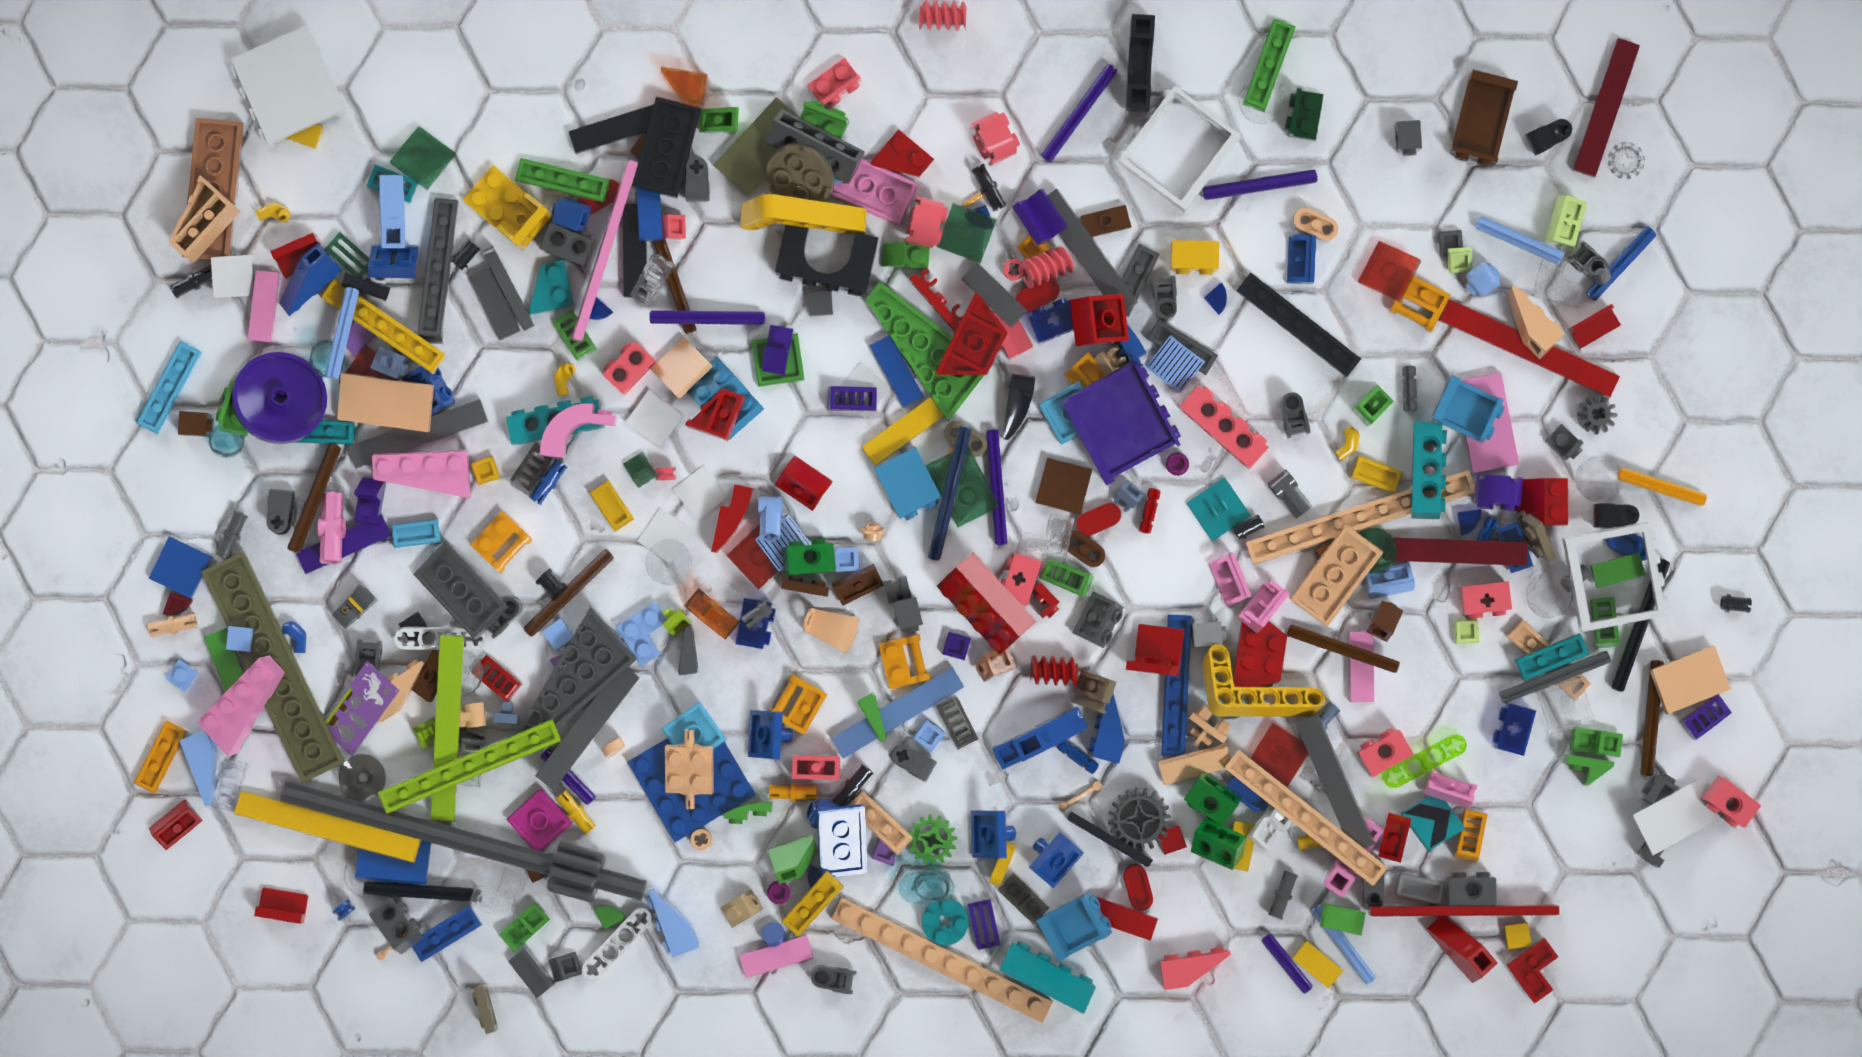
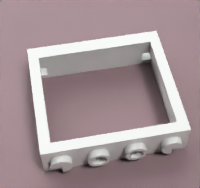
M1174 85L1171 90L1167 88L1159 98L1162 103L1156 109L1153 106L1145 117L1148 119L1143 127L1139 125L1131 135L1134 139L1130 145H1123L1117 154L1120 157L1117 163L1185 213L1202 188L1241 139L1242 135ZM1174 99L1178 100L1228 138L1182 200L1128 160Z
M1648 522L1562 538L1580 631L1585 632L1667 616L1666 610L1669 609L1667 597L1663 596L1661 588L1665 585L1662 572H1658L1657 564L1660 563V556L1658 550H1654L1653 540H1656L1654 527H1650ZM1642 532L1656 609L1590 622L1576 544Z

